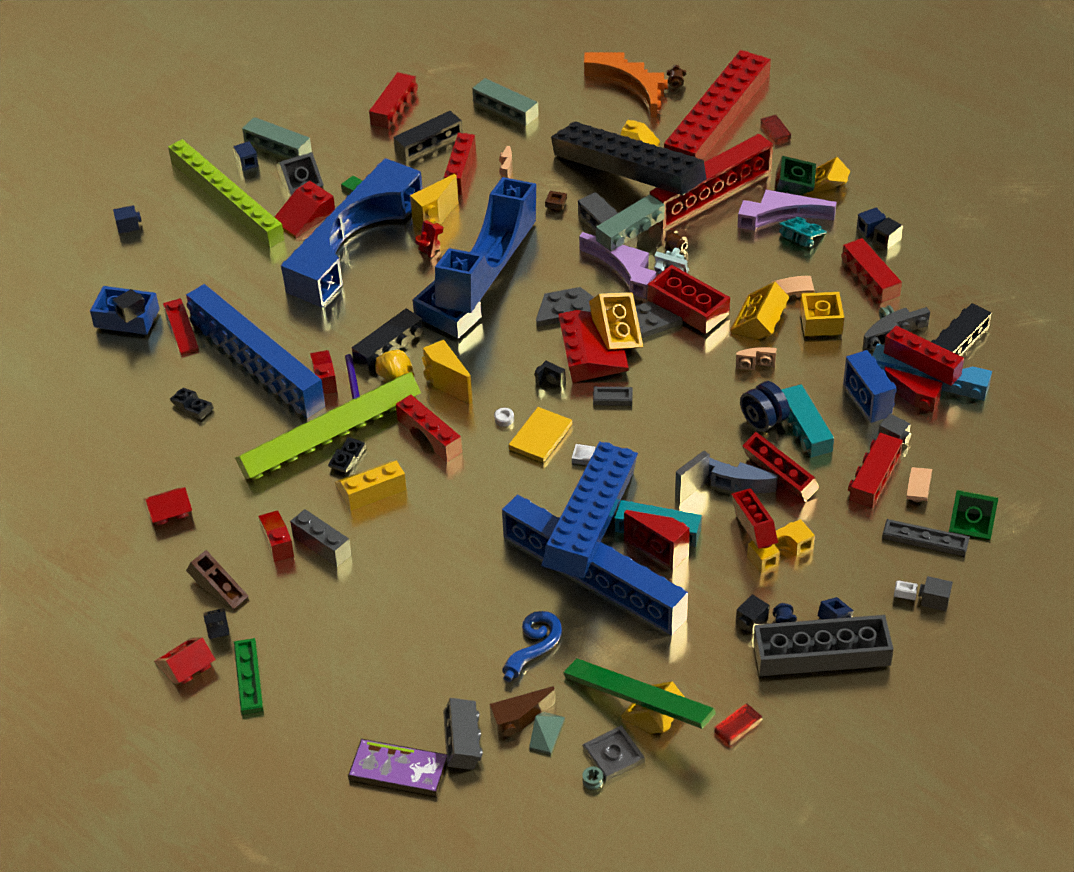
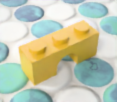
M801 519L788 523L786 526L776 530L778 543L773 544L769 548L758 549L753 540L748 543L747 558L761 574L779 566L780 549L789 550L796 557L814 549L815 535Z

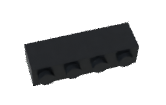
M452 111L445 112L394 136V150L407 161L457 137L458 133H463L462 120Z
M971 303L961 311L956 319L954 318L947 329L941 331L936 340L933 339L931 342L961 356L990 326L992 312Z
M405 308L351 347L353 361L370 372L376 367L377 357L391 350H400L423 333L422 318Z

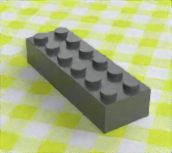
M885 615L754 625L753 643L759 676L891 666L894 649Z

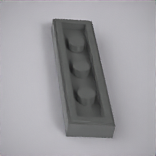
M890 519L886 520L882 539L964 557L966 556L970 539L969 536Z

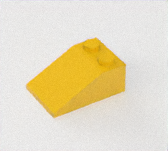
M455 174L410 195L412 222L420 230H422L423 221L425 220L432 224L438 223L441 225L458 204L457 176Z
M633 292L598 294L589 301L592 320L608 350L643 348Z
M441 340L424 347L422 361L425 366L423 371L425 379L430 381L435 388L468 404L473 403L471 375L447 343Z

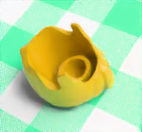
M391 350L376 358V373L385 379L383 380L384 383L409 372H412L413 376H415L411 361L403 351Z

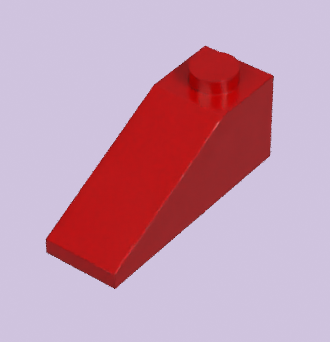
M181 298L163 303L166 320L180 354L184 355L198 351L199 347Z
M329 350L310 353L314 374L322 380L323 394L336 393V377Z
M885 367L884 371L888 379L895 384L896 393L914 407L934 412L941 396L942 382Z
M279 511L259 515L258 518L274 562L294 557L292 540Z

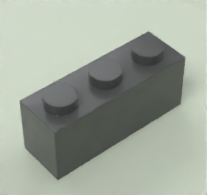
M306 509L290 521L293 538L334 566L338 567L352 555L349 538Z
M450 698L443 710L447 767L474 770L477 762L481 761L483 750L479 745L481 730L478 729L479 711H476V701Z

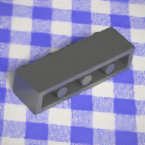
M596 192L578 200V215L595 231L596 226L618 214ZM637 236L622 245L629 247L637 245Z

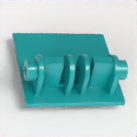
M801 217L779 223V225L783 226L779 230L782 237L791 241L795 240L796 243L805 247L813 246V237L827 233V231L821 229V226L809 224Z

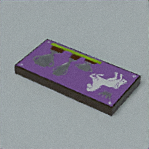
M361 739L348 774V779L437 797L447 766V755Z

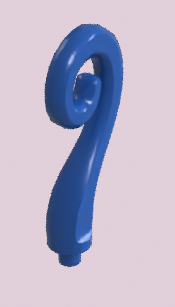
M537 611L529 614L523 620V633L530 639H541L547 633V627L544 625L539 629H533L531 626L536 622L548 624L551 631L543 641L521 649L507 659L502 669L505 681L511 682L512 678H517L527 662L548 652L558 643L562 634V626L560 620L554 614L547 611Z

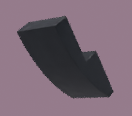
M186 388L178 390L170 398V401L175 406L199 420L214 409L212 402L198 398L195 391Z
M347 437L341 450H336L328 466L347 473L365 451L366 443Z

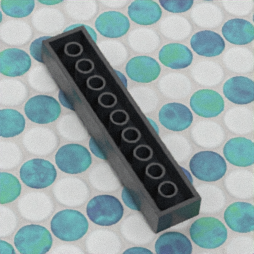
M572 122L569 126L551 136L553 151L556 156L682 196L707 179L704 160L611 133L590 125Z

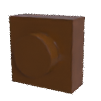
M549 191L545 200V207L562 210L567 200V193Z

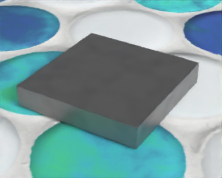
M705 450L676 471L675 500L679 503L708 482L710 454Z
M622 725L583 744V750L594 766L601 769L605 781L645 762L644 755Z

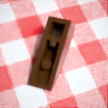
M207 550L196 557L186 569L199 586L232 610L249 597Z
M554 686L491 703L490 717L498 738L512 736L515 733L521 732L535 720L536 715L545 712L555 704Z

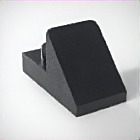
M225 608L203 612L209 639L229 635Z

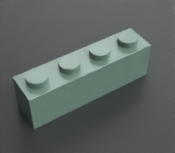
M484 78L472 88L473 102L524 126H527L538 117V102Z
M256 117L251 119L242 128L244 142L250 141L251 145L288 159L312 152L309 137Z
M649 194L596 226V241L609 251H613L643 231L648 230L656 223L661 222L665 216V204Z

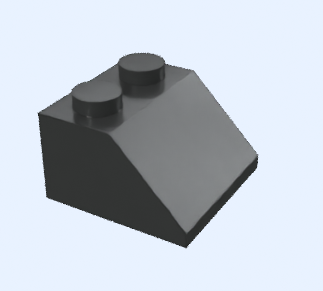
M312 152L281 161L276 165L280 179L290 196L297 188L308 181L313 182L319 187L324 185Z

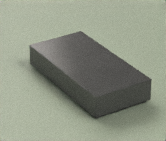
M594 387L593 405L632 406L633 387Z

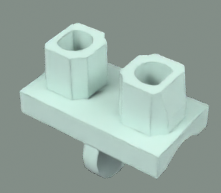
M674 248L672 252L666 251V254L656 251L654 255L656 260L654 269L656 273H662L670 265L688 273L687 260H684V255H680L679 248Z

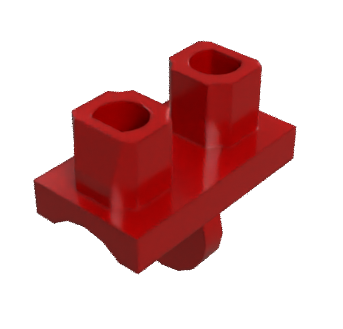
M428 220L423 221L421 235L415 237V243L419 245L418 250L425 252L430 258L434 257L435 251L440 249L441 243L438 240V235L443 233V226L438 223L432 224Z

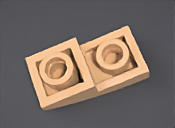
M506 146L499 156V162H501L499 174H501V178H511L512 152L510 146Z
M795 276L773 281L788 296L796 295L797 298H800L801 293H815L811 276Z
M761 347L738 351L736 353V368L755 370L756 365L775 367L777 348Z
M911 468L906 499L914 502L928 500L932 469Z

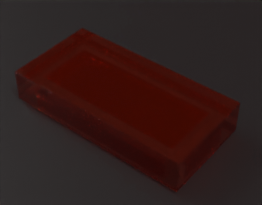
M777 115L761 118L760 124L775 143L791 139V133Z
M746 703L714 727V732L731 746L761 723L763 716Z

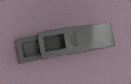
M925 307L909 312L907 308H903L883 317L864 334L863 351L875 349L877 344L885 345L886 335L896 325L909 332L928 326L930 318L929 309Z

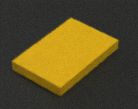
M537 407L509 443V450L544 463L572 426V420Z

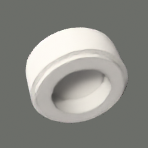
M509 408L496 410L494 413L495 423L502 427L511 425L514 422L513 411Z

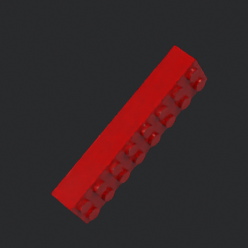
M757 134L704 162L707 179L683 196L660 188L651 190L650 195L665 204L664 219L656 223V225L664 230L771 172L773 143L761 134Z

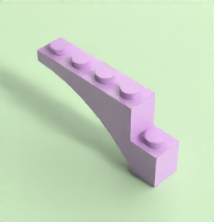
M766 190L761 203L743 200L738 213L737 228L755 231L760 226L796 217L834 220L837 202Z
M582 232L579 236V250L589 253L609 264L626 281L630 288V293L633 292V295L647 299V284L656 277V271L647 269L649 267V253L626 245H621L613 251H609L596 241V236Z

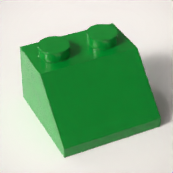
M956 490L949 532L991 539L999 497Z

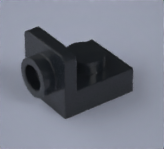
M547 360L535 370V382L538 386L545 380L560 387L566 383L565 369Z

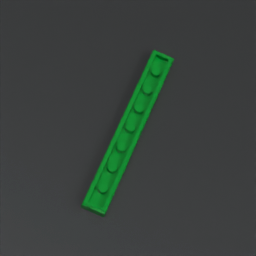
M578 658L563 672L567 679L701 729L716 714L713 707Z

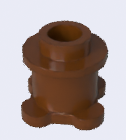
M674 65L672 69L667 70L666 74L670 76L668 84L674 88L681 87L684 84L683 76H686V70L681 69L679 65Z
M673 229L665 237V249L679 248L681 253L688 246L687 238L677 235L678 231Z

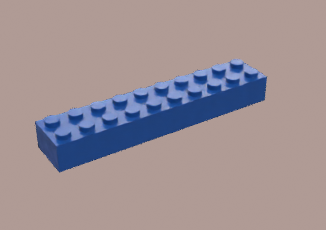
M205 284L186 294L187 308L190 311L189 319L192 325L201 329L205 336L208 335L216 345H220L228 355H232L239 364L244 365L249 373L256 375L261 383L269 386L272 392L281 396L285 403L293 406L298 414L301 413L304 417L309 418L325 408L322 380Z
M599 441L546 544L542 562L543 567L584 579L633 475L638 456L637 452H633L628 448L613 446L608 442L603 443Z
M517 494L502 509L503 537L543 560L546 544L560 517L554 516L546 509L540 508L529 499H525ZM600 543L584 579L569 575L671 636L687 620V591L603 543Z

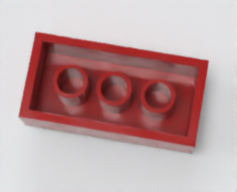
M670 265L647 284V301L680 316L684 322L705 334L730 314L729 296L673 265Z

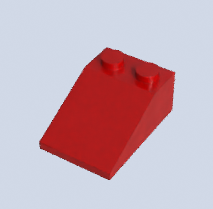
M308 181L295 190L275 215V218L282 223L285 232L297 238L325 220L335 210L334 196L313 182Z
M631 510L624 512V540L672 570L689 555L690 528L683 522H679L672 517Z

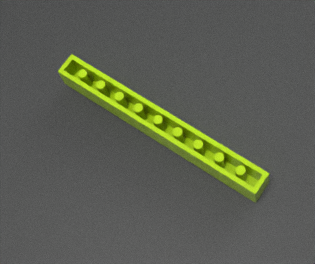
M182 139L168 146L171 163L264 244L271 248L285 240L282 223Z
M412 372L403 374L235 457V460L244 478H252L254 481L264 476L262 472L268 469L272 472L281 467L280 463L284 461L290 463L298 459V454L304 452L306 455L316 450L314 446L320 443L324 446L333 441L332 437L338 435L340 438L350 433V428L355 426L358 429L367 424L366 420L372 418L374 421L384 416L382 412L396 410L397 402L410 394L416 398V395L420 394L421 391Z

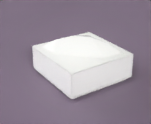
M576 444L572 455V463L588 465L595 447Z
M897 580L894 597L915 600L918 584Z

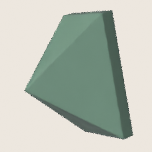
M547 712L536 715L529 750L551 755L565 717Z

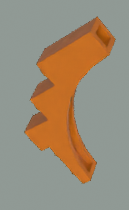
M584 52V76L607 78L632 88L646 101L650 117H657V111H661V97H664V90H668V79H664V73H648V69H644V62H628V59H624V52Z

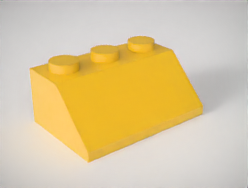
M776 282L748 294L730 331L734 334L756 340L769 337L774 332V327L780 320L782 311L787 306L786 303L789 296Z
M397 460L383 463L335 481V485L350 511L407 490L405 473Z

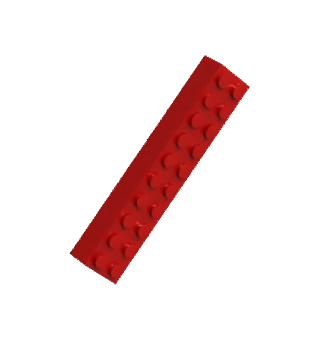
M740 50L665 141L664 148L703 160L770 76L771 59Z

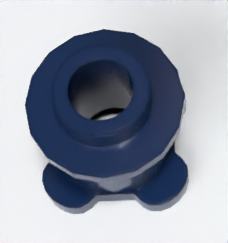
M780 603L772 610L776 623L797 621L796 615H793V606L790 604Z

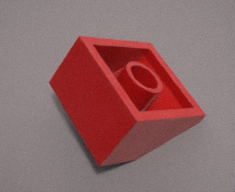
M185 487L143 498L151 523L156 522L157 525L169 522L168 518L176 516L177 519L189 516L188 512L192 511Z
M203 637L189 638L154 660V662L172 683L181 682L183 685L192 680V675L197 671L202 673L211 667L210 663L216 659Z

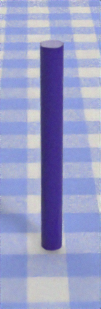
M351 354L345 355V362L352 399H355L360 394L353 357Z

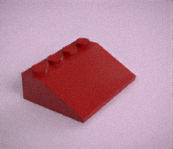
M574 310L558 314L572 383L629 371L625 349H607L592 320L591 312Z

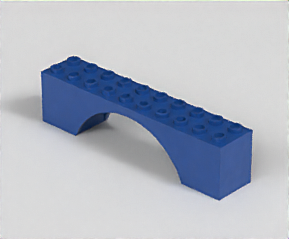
M386 158L357 185L356 189L326 217L325 221L282 263L281 270L286 293L323 307L343 285L339 257L336 255L340 244L354 231L368 224L390 219H405L412 212L410 195L423 189L421 171Z
M505 177L500 179L489 194L485 219L472 250L466 252L449 248L435 266V306L463 313H472L536 222V183Z

